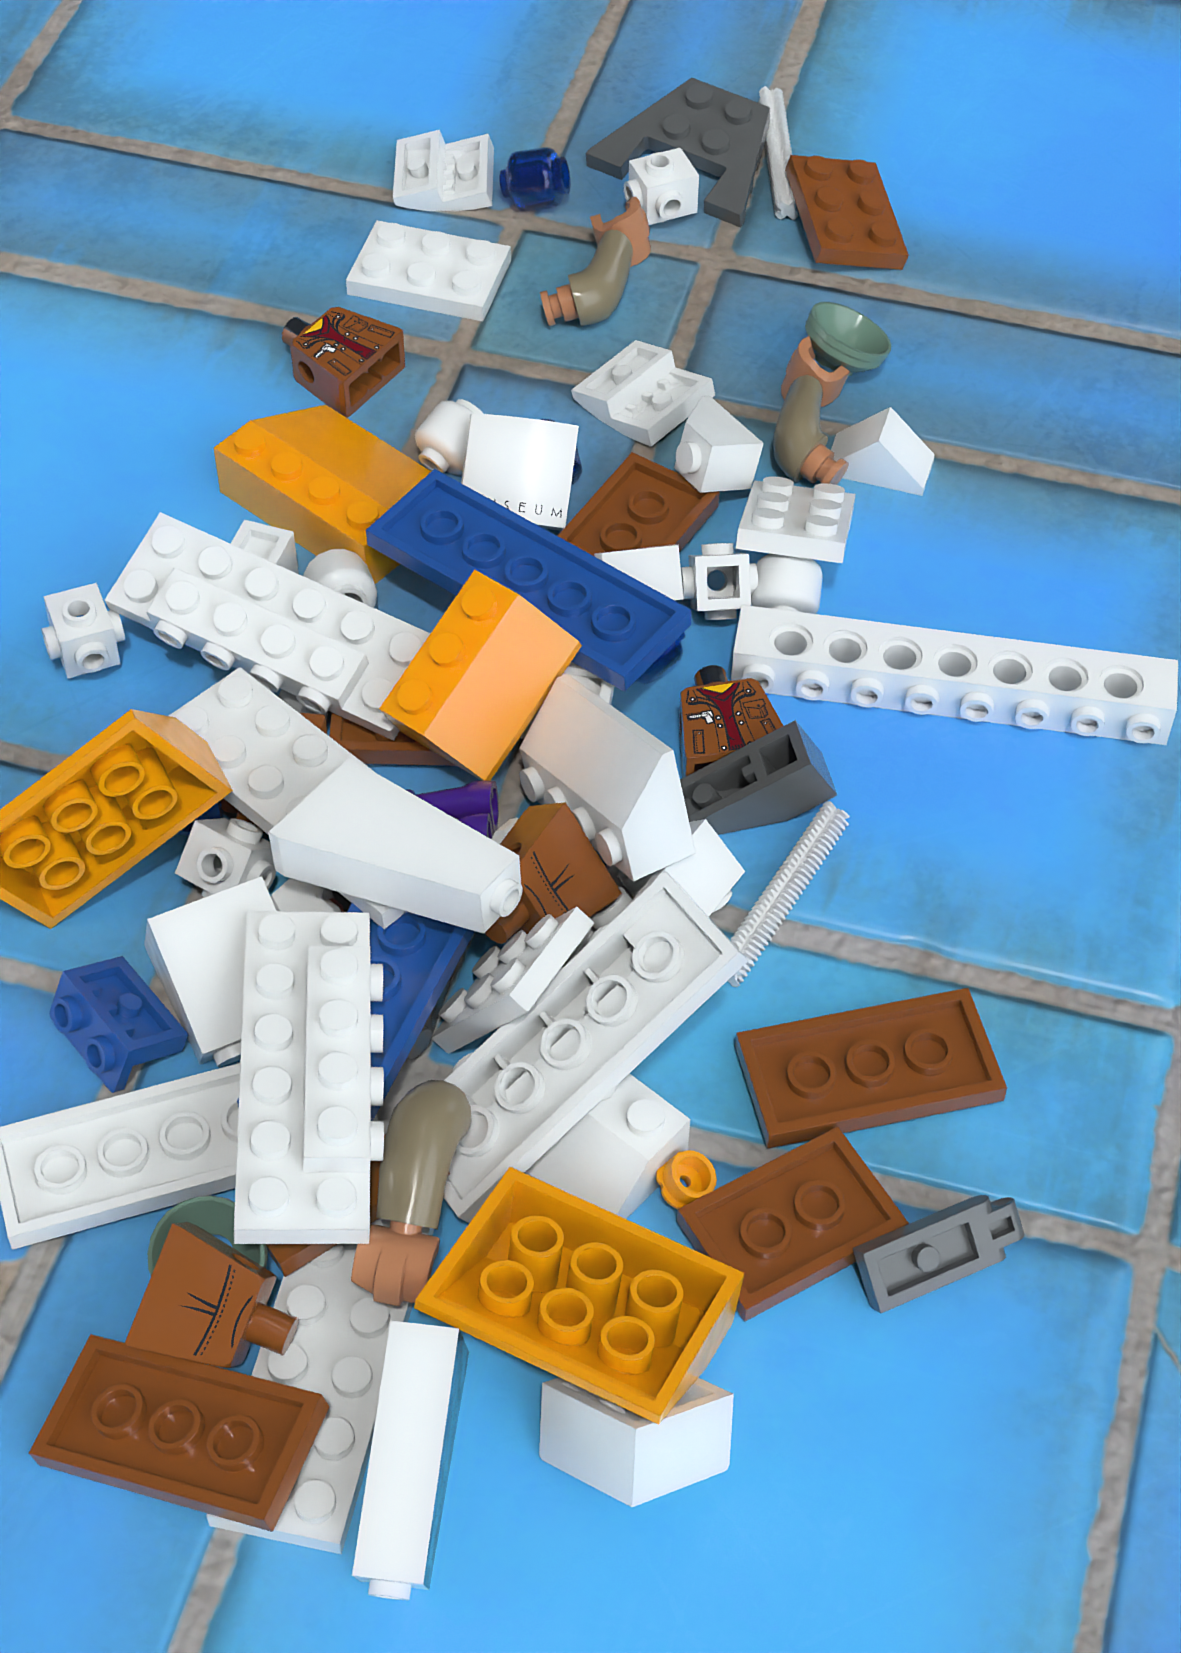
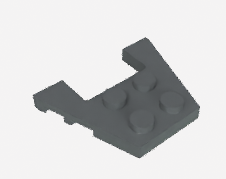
M691 77L592 146L586 152L587 166L622 180L629 172V160L639 158L645 150L665 152L681 148L693 167L721 177L704 199V213L741 228L746 217L749 194H752L753 178L757 163H760L770 124V107Z

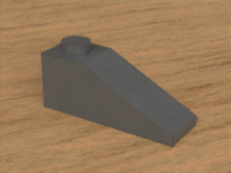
M796 720L680 779L689 822L706 819L717 835L788 821L837 796L822 752Z

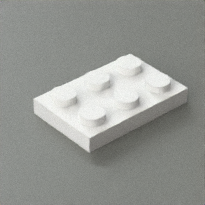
M376 220L346 279L347 295L483 322L510 265L511 246Z
M766 477L763 481L754 480L738 527L736 549L843 563L856 494L845 493L843 487L827 483L817 484L814 488L794 486L792 480L783 477Z
M576 906L556 919L550 914L546 915L528 934L520 930L502 949H499L496 945L493 946L473 967L472 973L477 976V979L467 991L464 988L458 990L441 1008L439 1016L444 1021L431 1039L449 1054L528 1013L594 925V922Z

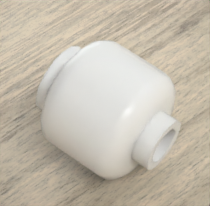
M458 399L456 402L442 401L416 430L415 441L421 451L419 460L430 471L436 469L443 474L448 472L458 476L462 475L470 414H483L475 405L463 399Z
M330 549L318 554L309 562L303 574L304 577L368 606L375 607L377 588L367 564L358 554L346 549Z
M770 553L758 560L756 564L758 587L751 596L752 606L811 614L818 612L823 575L821 567L816 561Z

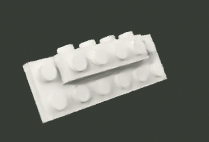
M161 512L105 598V602L111 611L153 629L154 634L160 640L172 647L180 649L184 644L200 651L202 657L209 663L223 670H229L231 666L237 669L241 667L271 692H277L281 688L296 695L297 700L303 706L315 713L326 714L327 711L333 712L393 741L399 730L379 708L430 635L429 632Z
M666 870L613 921L600 927L592 934L587 945L564 967H561L528 1013L497 1028V1031L478 1049L461 1058L454 1066L452 1073L444 1080L460 1088L465 1093L471 1106L472 1121L467 1134L458 1143L443 1196L458 1218L470 1223L509 1167L523 1173L528 1170L748 962L747 958Z
M246 911L234 1244H369L370 1161H383L384 1121H371V1106H383L384 1070L383 1067H371V1053H383V1015L370 1014V1001H382L383 964H370V913Z

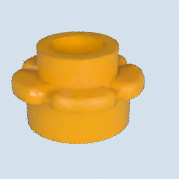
M691 1150L678 1152L656 1172V1181L660 1185L663 1199L675 1209H679L712 1192L717 1181L715 1169L708 1158L699 1152ZM680 1178L685 1181L687 1187L680 1182Z

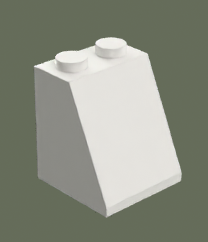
M262 876L147 919L144 946L181 1026L189 1034L187 1039L199 1064L214 1059L217 1067H221L241 1059L246 911H276Z

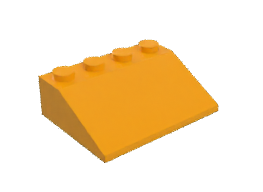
M321 405L250 420L213 448L220 492L270 526L293 531L295 542L315 556L330 549H346L355 552L367 564L375 584L400 565V563L367 545L366 529L431 471L327 405Z
M130 709L0 809V899L52 929L218 803L233 790L207 741L175 717Z
M509 1167L415 1299L414 1309L454 1328H459L461 1331L659 1425L706 1370L730 1329L735 1317L744 1272Z

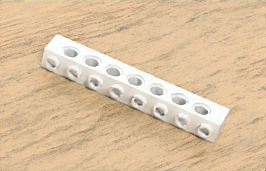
M741 605L733 651L731 681L752 678L759 681L764 692L767 694L798 697L813 701L821 700L858 705L866 708L875 707L913 712L919 715L929 714L967 719L973 722H990L1021 726L1027 729H1044L1074 733L1082 736H1097L1137 743L1167 745L1177 711L1178 660Z

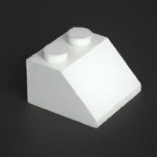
M629 1073L524 1173L627 1219L660 1186L656 1181L657 1170L678 1152L688 1150L690 1119Z

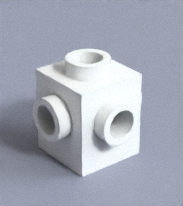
M681 148L629 160V181L624 183V196L626 202L631 197L639 199L641 208L647 215L649 225L697 213L699 174Z
M733 543L702 544V555H689V567H681L684 599H691L692 609L704 611L705 620L737 618L736 609H741V605L751 606V596L758 587L756 563L749 564V554L734 553ZM714 570L721 571L725 576V584L719 590H711L707 585V577Z
M97 582L43 596L49 621V627L41 628L44 643L50 660L61 659L67 679L120 665L117 642L125 640L123 625L118 613L111 610L107 611Z
M226 818L195 820L175 874L203 889L202 896L205 898L260 876L263 877L265 885L269 889L275 878L276 871L271 844L269 841L261 838L263 834L261 828L240 819H230L229 821Z

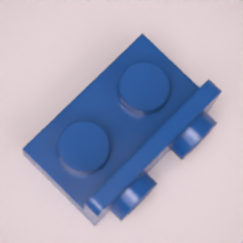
M123 956L63 971L49 1012L50 1018L53 1020L58 1031L66 1036L83 1057L88 1068L100 1078L111 1093L125 1089L133 1066L182 1052L189 1035Z

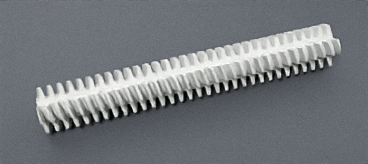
M764 86L759 91L760 100L758 103L770 107V124L764 145L768 160L774 211L780 220L786 216L794 220L799 216V211L785 171L790 155H792V148L790 147L788 123L786 122L783 91L779 88L770 91Z
M826 801L822 804L823 806L819 809L820 811L816 813L813 821L809 823L810 826L803 832V835L799 838L800 840L796 842L793 850L790 851V855L786 857L783 865L779 867L780 870L776 872V875L772 877L773 880L769 882V885L765 888L766 890L762 892L763 895L759 896V900L755 902L756 905L751 908L752 910L748 912V916L744 918L745 920L738 927V931L734 933L735 936L731 937V942L748 960L728 980L733 987H739V982H744L742 977L748 976L746 972H750V967L755 965L753 962L758 961L756 956L762 955L760 951H764V946H768L767 941L772 940L771 936L776 934L774 931H777L779 929L778 926L783 924L781 920H785V916L789 915L788 910L793 909L791 905H795V900H799L798 895L803 894L801 890H805V885H809L808 880L813 879L811 875L816 874L815 870H819V866L823 864L822 861L826 860L825 856L829 855L828 851H831L833 849L832 846L836 845L835 841L839 840L838 836H842L841 831H845V827L849 825L845 819L850 816L845 811L837 809L831 801Z

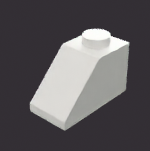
M701 396L685 423L681 442L676 450L674 469L700 493L751 489L764 443L711 396Z

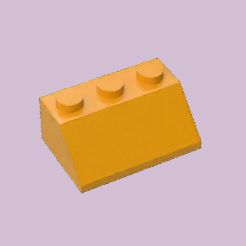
M474 569L379 710L401 733L479 780L491 781L545 701L557 677L562 676L582 645L522 596Z

